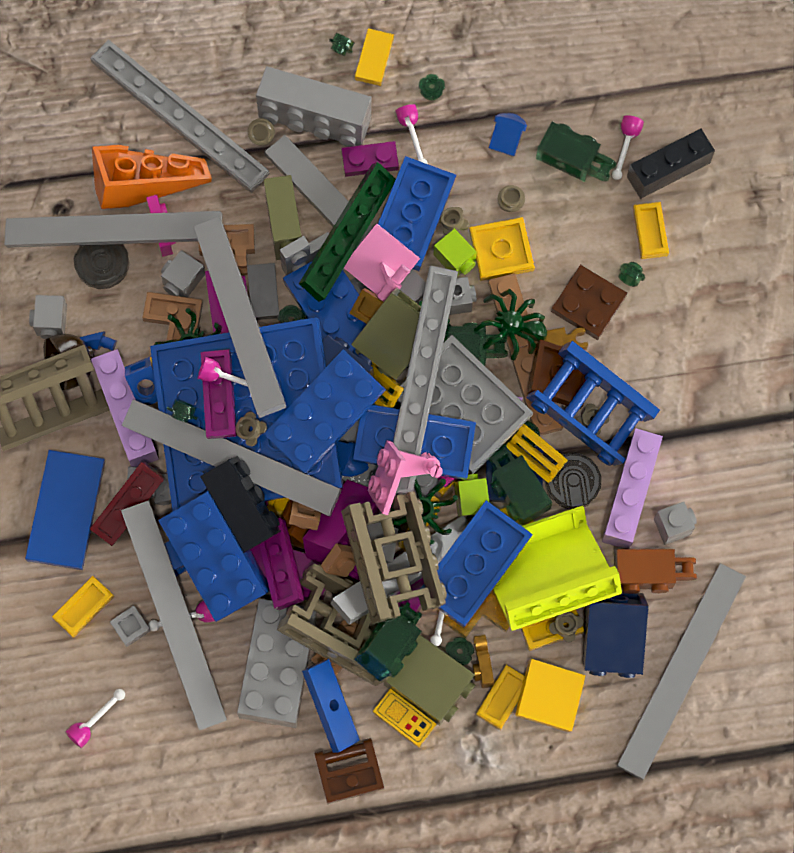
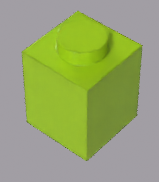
M454 228L434 245L433 255L446 269L458 271V277L461 273L465 275L474 268L477 251Z
M470 474L467 480L461 479V481L454 483L455 495L458 496L456 500L458 516L475 515L486 500L489 502L486 478L478 479V474Z

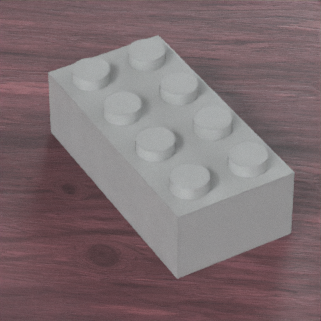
M266 66L256 94L259 118H265L273 125L277 123L286 125L289 129L296 132L306 131L313 133L314 136L323 140L334 139L347 147L363 145L371 122V96Z
M259 599L237 714L240 719L297 728L305 685L302 671L308 668L311 649L277 631L280 621L286 617L287 609L290 607L279 611L274 609L273 602L270 600ZM296 605V606H298V607L301 608V609H304V607H305V606ZM313 611L310 620L306 622L315 626L317 612Z

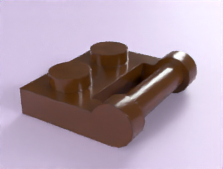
M371 738L362 740L363 743L349 746L340 752L333 753L330 751L323 753V751L314 753L327 805L384 789ZM365 754L367 756L368 762L328 772L327 764Z

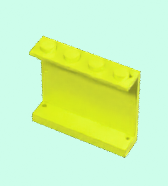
M584 506L523 525L522 527L533 535L492 589L511 631L622 594L619 572L615 566L609 567L587 525Z

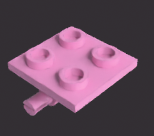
M376 223L353 252L344 269L367 286L384 302L392 291L396 288L401 289V283L420 258Z
M386 441L384 449L379 451L377 457L378 468L375 476H371L369 480L368 492L382 514L388 515L401 477L430 474L432 477L435 476V478L440 477L442 474L440 462L430 453L427 454L425 452L419 456L399 451L393 442Z

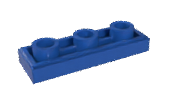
M322 660L303 670L302 673L332 752H340L360 741L330 660Z

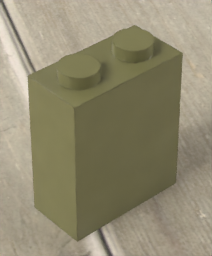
M291 175L264 179L276 260H281V248L302 237Z
M396 288L351 344L356 348L355 352L363 354L375 363L381 374L383 373L396 380L410 363L421 306L400 289Z
M417 634L391 669L387 681L384 682V686L389 689L391 688L440 726L444 720L449 723L459 708L455 704L461 696L466 699L475 687V684L472 683L475 674L423 636Z

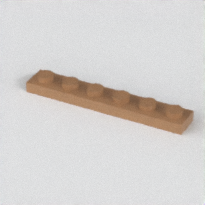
M515 273L488 281L491 294L500 296L508 311L512 299L511 295L505 297L500 295V293L507 289H511L517 296L515 311L524 303ZM493 300L496 311H502L499 302ZM526 309L523 311L521 316L528 315ZM515 335L519 344V353L516 360H512L525 405L533 412V415L530 417L533 431L539 436L560 431L563 429L562 425L548 414L537 412L531 406L532 402L526 398L528 396L535 350L533 354H529V341ZM504 336L511 357L514 351L513 343L510 337Z

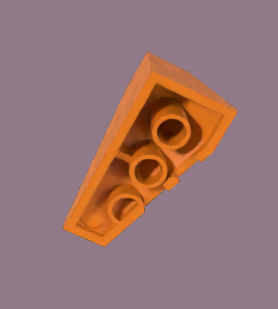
M124 145L92 147L95 191L101 209L130 207L147 202L146 197L157 195L160 198L210 183L212 180L206 160L203 158L171 154L169 157L154 155V150L145 149V152L142 153L128 150L129 146Z

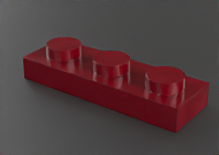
M142 461L94 522L90 530L113 546L127 528L121 510L148 501L165 477Z

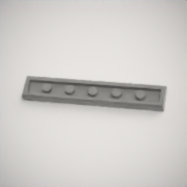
M464 516L459 517L442 528L444 530L451 529L452 532L449 535H442L437 532L431 535V540H434L435 543L430 545L432 554H435L438 564L469 524ZM405 552L395 558L393 563H387L388 571L393 572L409 568L410 564L407 553ZM421 572L408 576L410 585L423 578ZM396 579L382 582L386 598L400 592ZM360 581L334 597L331 601L332 606L349 625L369 613Z

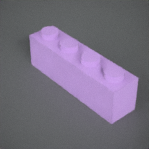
M118 349L92 358L91 361L131 467H138L142 461L149 464L159 460L151 438L122 426L132 400L136 399L125 378V368Z
M635 428L603 535V543L623 549H630L663 436Z

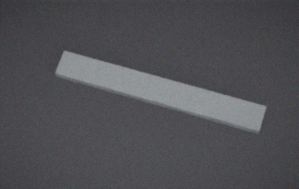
M109 39L90 58L94 65L250 193L269 175L267 168Z
M284 135L265 151V156L284 176L291 175L295 188L334 227L349 201ZM371 225L367 228L357 247L372 230L373 227ZM411 269V272L401 283L402 287L400 290L418 303L424 296L426 282Z
M221 211L6 218L4 245L7 248L195 242L198 241L193 226L218 216L222 220L223 214Z
M220 216L193 226L259 418L287 408Z
M435 266L429 267L393 441L399 451L419 456L421 454L458 271ZM416 475L401 477L395 494L404 495L412 492Z
M132 400L122 423L123 427L215 467L228 459L238 456L249 467V476L254 484L328 516H331L342 491L337 487L224 438L208 439L205 430L136 400Z
M146 501L121 510L199 731L227 721L150 503Z
M721 563L719 564L616 767L641 780L645 778L746 576Z

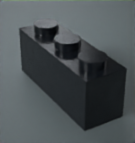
M702 128L630 164L627 178L639 198L642 199L710 164L715 149Z
M236 456L200 477L242 551L246 552L278 534L281 530L278 527L279 520L273 511H269L264 502L265 496L262 490L257 485H254L251 480L249 467Z

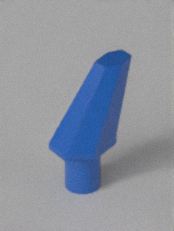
M105 331L79 337L86 346L96 350H100L103 347L113 351L117 340L106 337Z

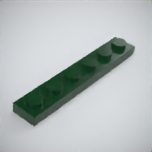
M379 162L370 166L299 282V285L318 302L325 300L395 183L396 179Z

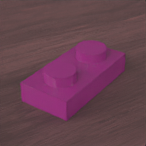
M395 141L341 148L345 177L365 175L370 166L376 162H379L388 172L399 170Z

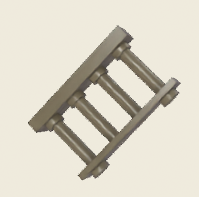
M85 345L0 376V421L3 426L0 428V444L3 451L110 410L102 389L94 392L86 374L93 371L94 368ZM76 377L83 396L67 402L59 383ZM49 387L56 407L40 412L32 393ZM22 398L30 417L13 422L6 403Z

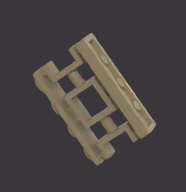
M414 491L404 495H396L392 502L395 511L389 512L388 515L378 514L373 516L370 502L352 504L341 511L372 624L399 617L401 614L398 602L419 597L422 611L436 609L446 603V589L444 584L440 582L437 573L439 568L438 560L435 554H432L429 544L431 541L430 531L427 526H424L421 516L423 513L422 503L419 498H416ZM406 516L410 531L396 534L392 520ZM381 522L384 537L371 541L367 525ZM403 541L410 567L389 572L382 546ZM421 572L425 588L412 591L408 576ZM396 579L400 594L386 598L382 582Z
M313 564L308 567L303 573L304 578L300 581L302 586L311 590L305 607L301 609L293 605L288 608L287 615L280 621L277 631L374 686L387 681L391 672L389 667L392 666L393 661L383 656L382 651L389 636L396 640L405 636V629L410 626L412 619L405 616V613L399 609L401 615L394 619L385 620L383 622L385 624L382 625L379 634L368 629L371 619L369 613L359 618L361 620L352 638L332 626L338 611L332 604L328 606L321 602L319 597L323 589L337 596L355 583L326 573L320 564ZM313 611L324 616L320 628L306 622L310 620ZM363 639L374 645L369 657L357 651Z

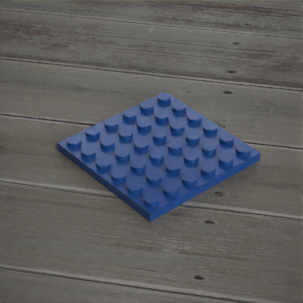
M317 317L259 327L287 408L326 368L320 323ZM230 332L150 346L159 411L206 431L203 381L197 378L201 367V352L229 349L231 351L233 376L245 380ZM233 382L236 424L247 412H253L260 422L266 423L268 429L287 409L284 408L259 418L249 388ZM264 433L259 436L255 446L246 445V440L239 436L224 438L304 473ZM336 443L307 475L339 489H344ZM163 444L172 511H175L208 491L200 476L212 470L215 466ZM257 485L265 496L264 501L286 498Z

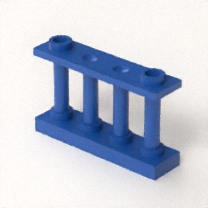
M574 341L566 343L558 352L564 358V364L543 393L539 390L531 392L526 398L532 402L531 406L537 412L548 414L594 450L601 462L608 466L623 464L626 458L619 454L618 450L639 421L646 422L654 419L660 409ZM573 369H578L585 375L586 381L564 411L551 400ZM601 387L607 392L608 398L586 428L574 419V416L593 389ZM622 404L629 409L628 413L630 415L608 445L597 437L596 433L615 406Z

